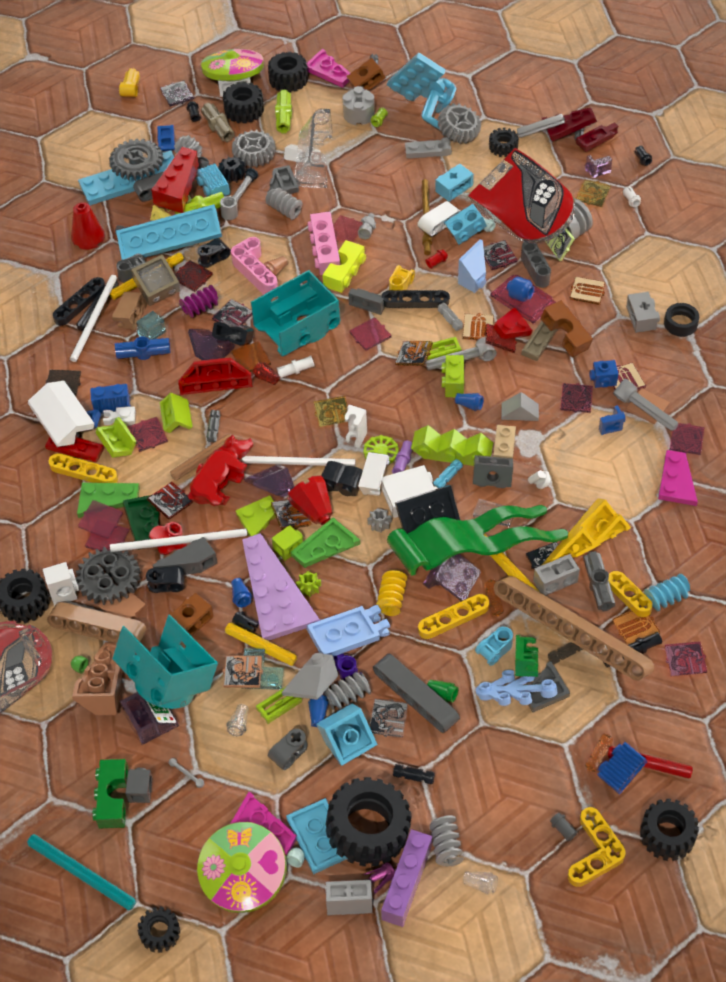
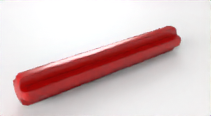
M609 747L608 758H612V752L616 747ZM639 753L647 760L645 768L688 779L692 776V766Z

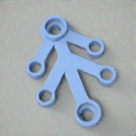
M505 670L502 672V678L492 683L483 682L475 689L479 699H494L501 706L511 703L510 696L518 700L520 704L528 705L532 702L530 692H540L544 698L555 697L558 693L557 685L553 680L547 679L538 685H524L527 682L534 681L535 677L523 676L515 680L513 670Z

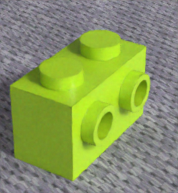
M445 355V362H442V373H445V377L442 376V388H445V397H456L457 393L464 394V355Z

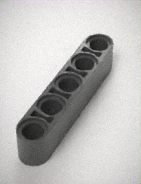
M388 653L373 666L374 673L441 733L448 731L460 719L459 714L453 707L393 655Z

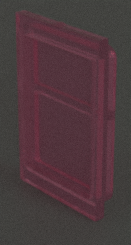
M519 275L510 276L490 293L491 297L508 308H516L523 318L533 324L541 318L544 308L556 303V301L552 300V296L533 285L534 293L531 299L520 302L510 298L507 284L515 277H520Z

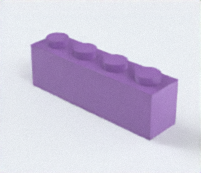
M411 829L381 909L383 921L401 927L404 926L432 848V836Z

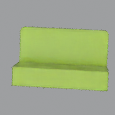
M169 393L160 402L164 431L171 433L179 425L191 429L193 426L188 400Z

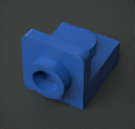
M618 405L614 406L613 415L600 418L599 431L601 435L623 429V423L626 421V418Z

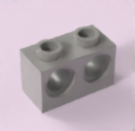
M569 554L535 568L533 582L537 589L546 596L577 583L580 569Z

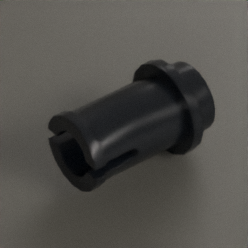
M190 101L186 109L190 114L191 121L197 122L200 120L199 105L195 101Z
M637 146L634 153L640 159V163L645 166L650 165L652 155L647 153L643 146Z
M236 612L232 619L235 625L253 634L256 632L254 627L258 628L259 622L247 617L244 612Z

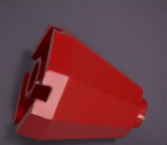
M312 476L308 478L310 482L305 484L302 481L290 490L287 499L295 509L314 524L324 525L332 516L326 482L322 476Z

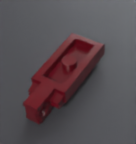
M615 122L608 126L600 125L577 137L576 144L587 152L612 139L618 133L619 126Z

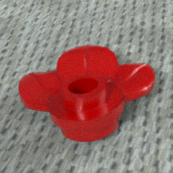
M170 522L165 526H156L149 533V538L160 539L182 536V527L177 522ZM187 543L159 546L157 548L160 554L168 555L174 549L178 550L186 547Z

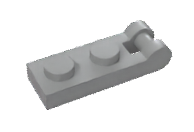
M444 137L441 140L405 142L406 159L451 155L450 139Z

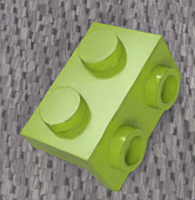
M120 417L115 418L113 425L97 427L95 433L112 458L132 455L136 440Z

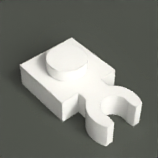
M135 406L117 407L116 412L111 410L103 411L104 417H109L103 418L104 425H111L114 423L115 418L120 417L126 426H135Z

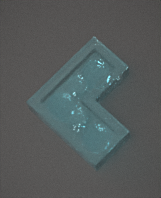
M244 648V656H262L261 669L263 674L261 675L260 688L242 689H283L284 668L264 667L265 649Z

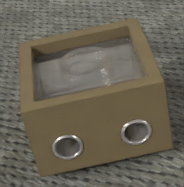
M163 254L131 269L132 278L149 306L180 291L179 281Z

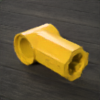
M135 69L126 71L124 81L120 82L119 85L120 96L137 97L140 74Z

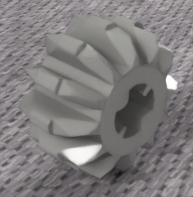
M183 135L174 145L175 153H178L181 147L197 151L198 158L202 154V147L199 145V142L195 140V137L191 138L190 135Z

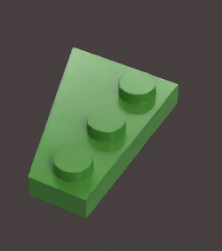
M82 483L77 511L78 518L85 517V514L95 512V514L101 513L102 510L111 507L114 509L123 507V500L139 496V483Z
M332 518L291 551V557L306 568L360 545V539L335 518Z

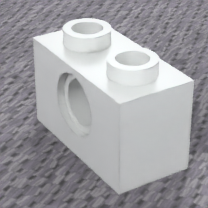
M66 562L43 569L54 606L58 602L66 603L77 599L76 591H79L73 569H68Z

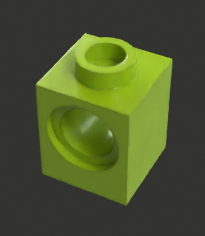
M290 525L272 537L273 549L285 561L291 557V551L303 542V536L300 531L294 530Z

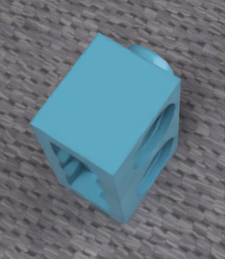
M471 204L444 222L458 245L487 227L482 215L474 204Z

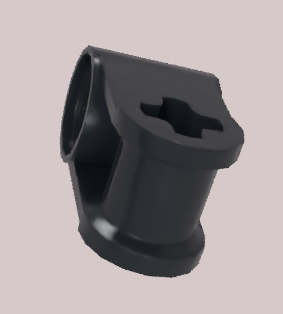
M216 238L198 247L197 253L200 257L198 264L203 268L211 267L227 259L231 254V250L220 238Z
M182 567L151 568L146 573L147 587L152 593L180 592L185 588L184 569Z

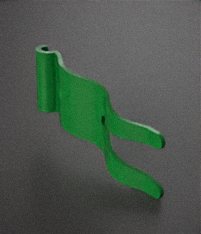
M543 505L531 508L501 506L491 509L471 520L462 521L448 517L434 518L423 523L408 534L403 529H396L388 535L387 543L410 575L413 576L416 575V569L422 565L428 571L459 553L472 552L480 555H495L525 541L558 542L568 538V531L565 529L543 531L533 527H514L493 536H484V533L507 519L516 517L533 519L547 513V508Z

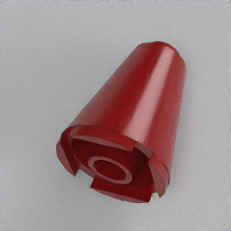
M80 202L73 207L71 240L74 245L79 246L82 250L94 249L98 247L101 241L103 243L105 232L90 205Z

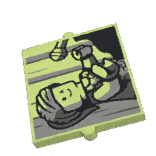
M563 224L557 231L548 235L545 242L559 261H562L567 251L570 250L569 248L575 238Z

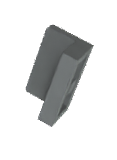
M352 288L348 293L349 305L379 315L383 313L385 307L384 298H381V295Z

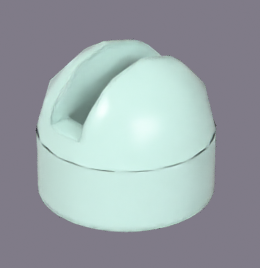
M300 848L291 849L286 856V862L293 867H301L305 859L303 850Z

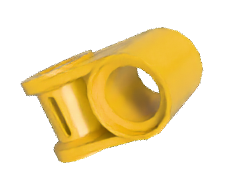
M398 265L389 278V290H407L414 280L415 270L410 271Z

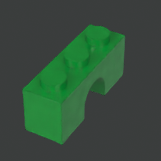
M126 759L100 760L99 768H96L95 777L96 781H98V788H94V800L97 801L96 808H93L92 816L93 821L97 822L99 829L125 828L126 806L123 798H111L110 795L114 790L126 788L129 768Z

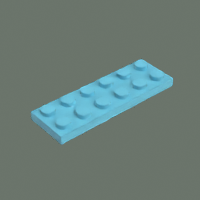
M171 151L163 153L164 160L162 166L159 165V171L154 168L155 174L164 172L174 159ZM112 169L78 180L89 205L135 191L133 185L136 181L133 175L130 176V180L127 179V175H124L122 179L121 174L119 173V176H117L116 172H113ZM137 175L136 181L141 179L139 175Z
M215 204L116 231L122 260L138 253L142 254L145 258L222 237Z

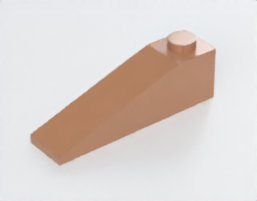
M105 642L94 656V662L84 670L85 674L81 679L78 678L75 682L72 700L95 715H117L123 670L112 659L116 643Z

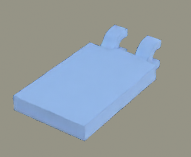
M378 605L372 606L367 610L360 606L307 625V632L319 653L336 656L378 641L380 637L388 636L389 631L387 628L390 627L387 619L380 621L381 618L378 614L381 613V609Z

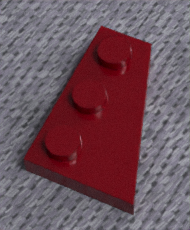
M591 107L572 111L569 115L563 116L565 123L546 130L551 142L596 123L597 119Z

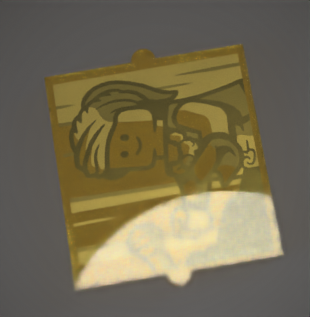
M584 179L576 199L587 203V205L591 204L602 207L611 185Z
M345 396L314 401L315 416L318 419L319 427L345 422V415L348 411Z

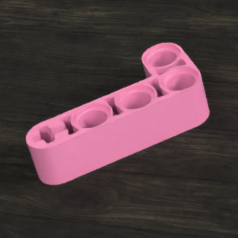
M257 237L247 238L232 247L233 266L263 295L278 287L276 276L258 260L261 257V245Z

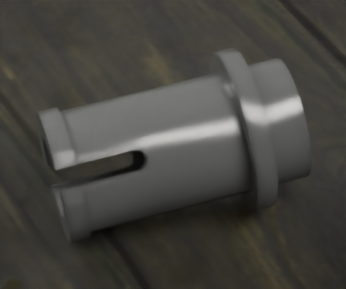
M557 813L550 820L551 826L556 828L568 842L577 835L578 831L565 819L566 816L564 814Z

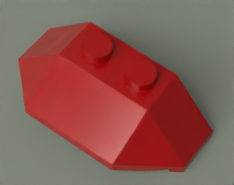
M231 357L194 361L178 380L180 395L253 387L251 372Z

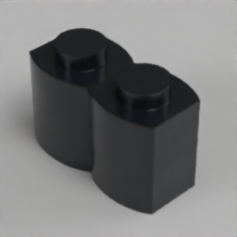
M231 321L216 322L212 330L214 338L223 341L229 340L236 345L251 343L254 333L251 327L246 325L237 326Z
M328 461L321 476L326 482L327 491H339L344 496H356L359 491L358 485L363 470L354 466H345L339 462Z

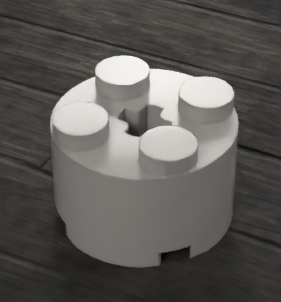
M357 86L343 95V115L348 123L353 125L361 123L364 125L371 122V117L375 114V97L371 92Z

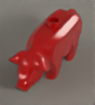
M234 435L228 437L220 448L209 455L204 464H199L197 467L196 475L190 483L188 498L198 504L225 506L230 497L225 496L221 490L227 485L228 481L240 484L244 479L243 472L247 464L239 460L245 457L253 447L252 439L237 440Z

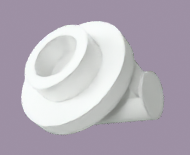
M540 470L528 477V482L536 484L538 489H543L550 483L549 472Z

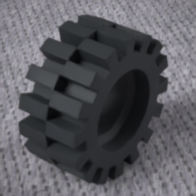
M503 127V130L501 128H497V131L493 130V133L491 132L489 136L490 152H494L495 156L499 154V157H502V155L506 157L514 148L518 149V134L514 130L511 132L510 128L506 130V127Z
M154 907L152 908L153 912L150 913L147 910L145 912L146 916L142 915L140 917L141 923L138 922V934L146 949L150 948L152 952H155L156 949L158 953H162V949L165 948L168 951L170 950V945L173 947L176 945L175 940H179L180 925L176 915L167 908L165 911L164 907H160V910ZM163 922L168 926L166 934L162 937H154L150 933L151 927L155 923Z

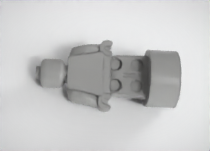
M373 213L364 216L360 221L363 223L358 230V236L361 239H369L372 234V228L373 230L376 228L375 215Z

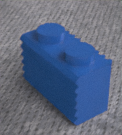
M127 384L90 388L93 410L97 409L100 413H103L104 410L116 412L117 407H131Z
M626 742L623 745L619 744L612 752V758L609 762L605 760L599 766V773L597 774L601 780L619 795L647 763V760Z

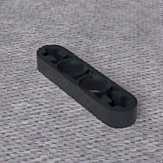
M101 277L91 279L53 312L55 324L59 326L66 325L90 305L105 286L104 279ZM84 294H89V295H90V296L87 297V298H82V297H81V296L84 295ZM73 304L78 305L76 308H69Z
M387 290L382 293L381 297L384 298V307L438 308L439 304L446 303L449 305L450 301L449 293L443 290ZM409 297L411 300L404 301L402 298ZM427 297L429 300L422 301L420 300V298Z

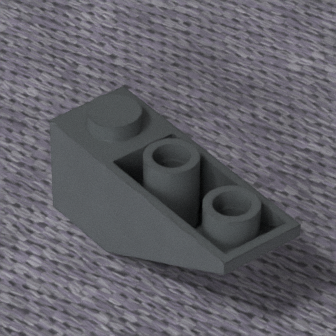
M202 537L192 541L186 547L176 550L168 557L158 560L152 566L153 568L179 566L184 569V575L201 573L218 563L215 551L206 539Z

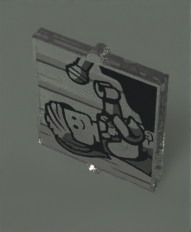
M374 699L369 726L372 733L384 735V737L395 736L403 738L408 703L396 702L393 699L389 701Z

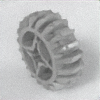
M453 103L451 106L447 105V107L443 108L439 114L437 126H439V131L443 133L442 136H447L453 142L458 141L459 144L461 142L466 144L468 141L472 142L478 136L481 130V121L479 119L480 116L476 115V111H471V108H467L466 104L461 106L459 103L456 106Z
M258 129L256 131L250 130V132L244 131V134H239L232 142L233 156L236 158L241 157V160L244 161L246 166L249 165L250 168L252 166L257 168L258 165L263 166L264 163L269 164V160H273V156H275L276 145L273 137L269 133H264V131L259 132Z

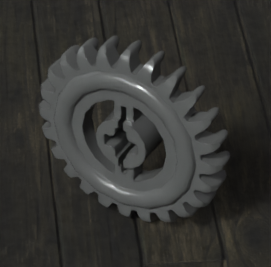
M131 139L129 142L124 141L123 145L119 144L118 147L113 149L110 153L109 165L112 171L116 172L117 176H119V173L121 174L122 179L124 175H127V179L130 180V176L133 175L136 181V177L139 175L143 180V174H146L149 178V171L153 175H155L154 168L159 171V165L162 166L164 160L163 152L156 143H151L150 140L145 141V139H141L139 141V139H135L133 141ZM142 152L146 153L148 157H143ZM124 158L129 159V163L125 162Z

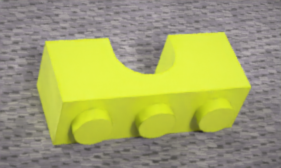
M347 240L338 251L340 264L342 265L330 263L323 273V285L340 293L350 285L352 277L357 274L359 266L366 259L364 246Z

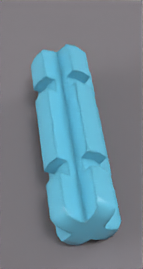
M454 460L439 475V478L433 482V485L437 488L444 487L455 476L457 471L463 467L460 460Z

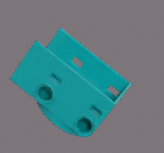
M310 270L251 301L254 327L258 331L267 333L278 345L277 351L282 357L301 346L322 339L329 330L336 328L340 323L339 300ZM307 315L304 319L297 321L300 316Z
M171 615L167 617L159 645L152 647L151 651H148L125 626H122L112 658L128 677L135 682V688L143 699L153 705L168 709L185 707L191 703L194 695L209 691L218 666V662ZM181 641L186 645L185 649L180 645Z

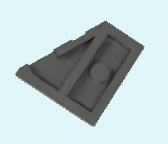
M289 165L273 169L269 191L279 187L283 191H287L288 194L299 192L298 184Z

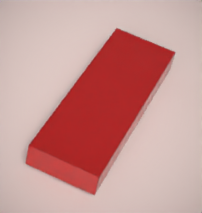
M49 437L45 444L47 450L96 463L105 449L103 444L75 437L74 444L57 447L51 437Z

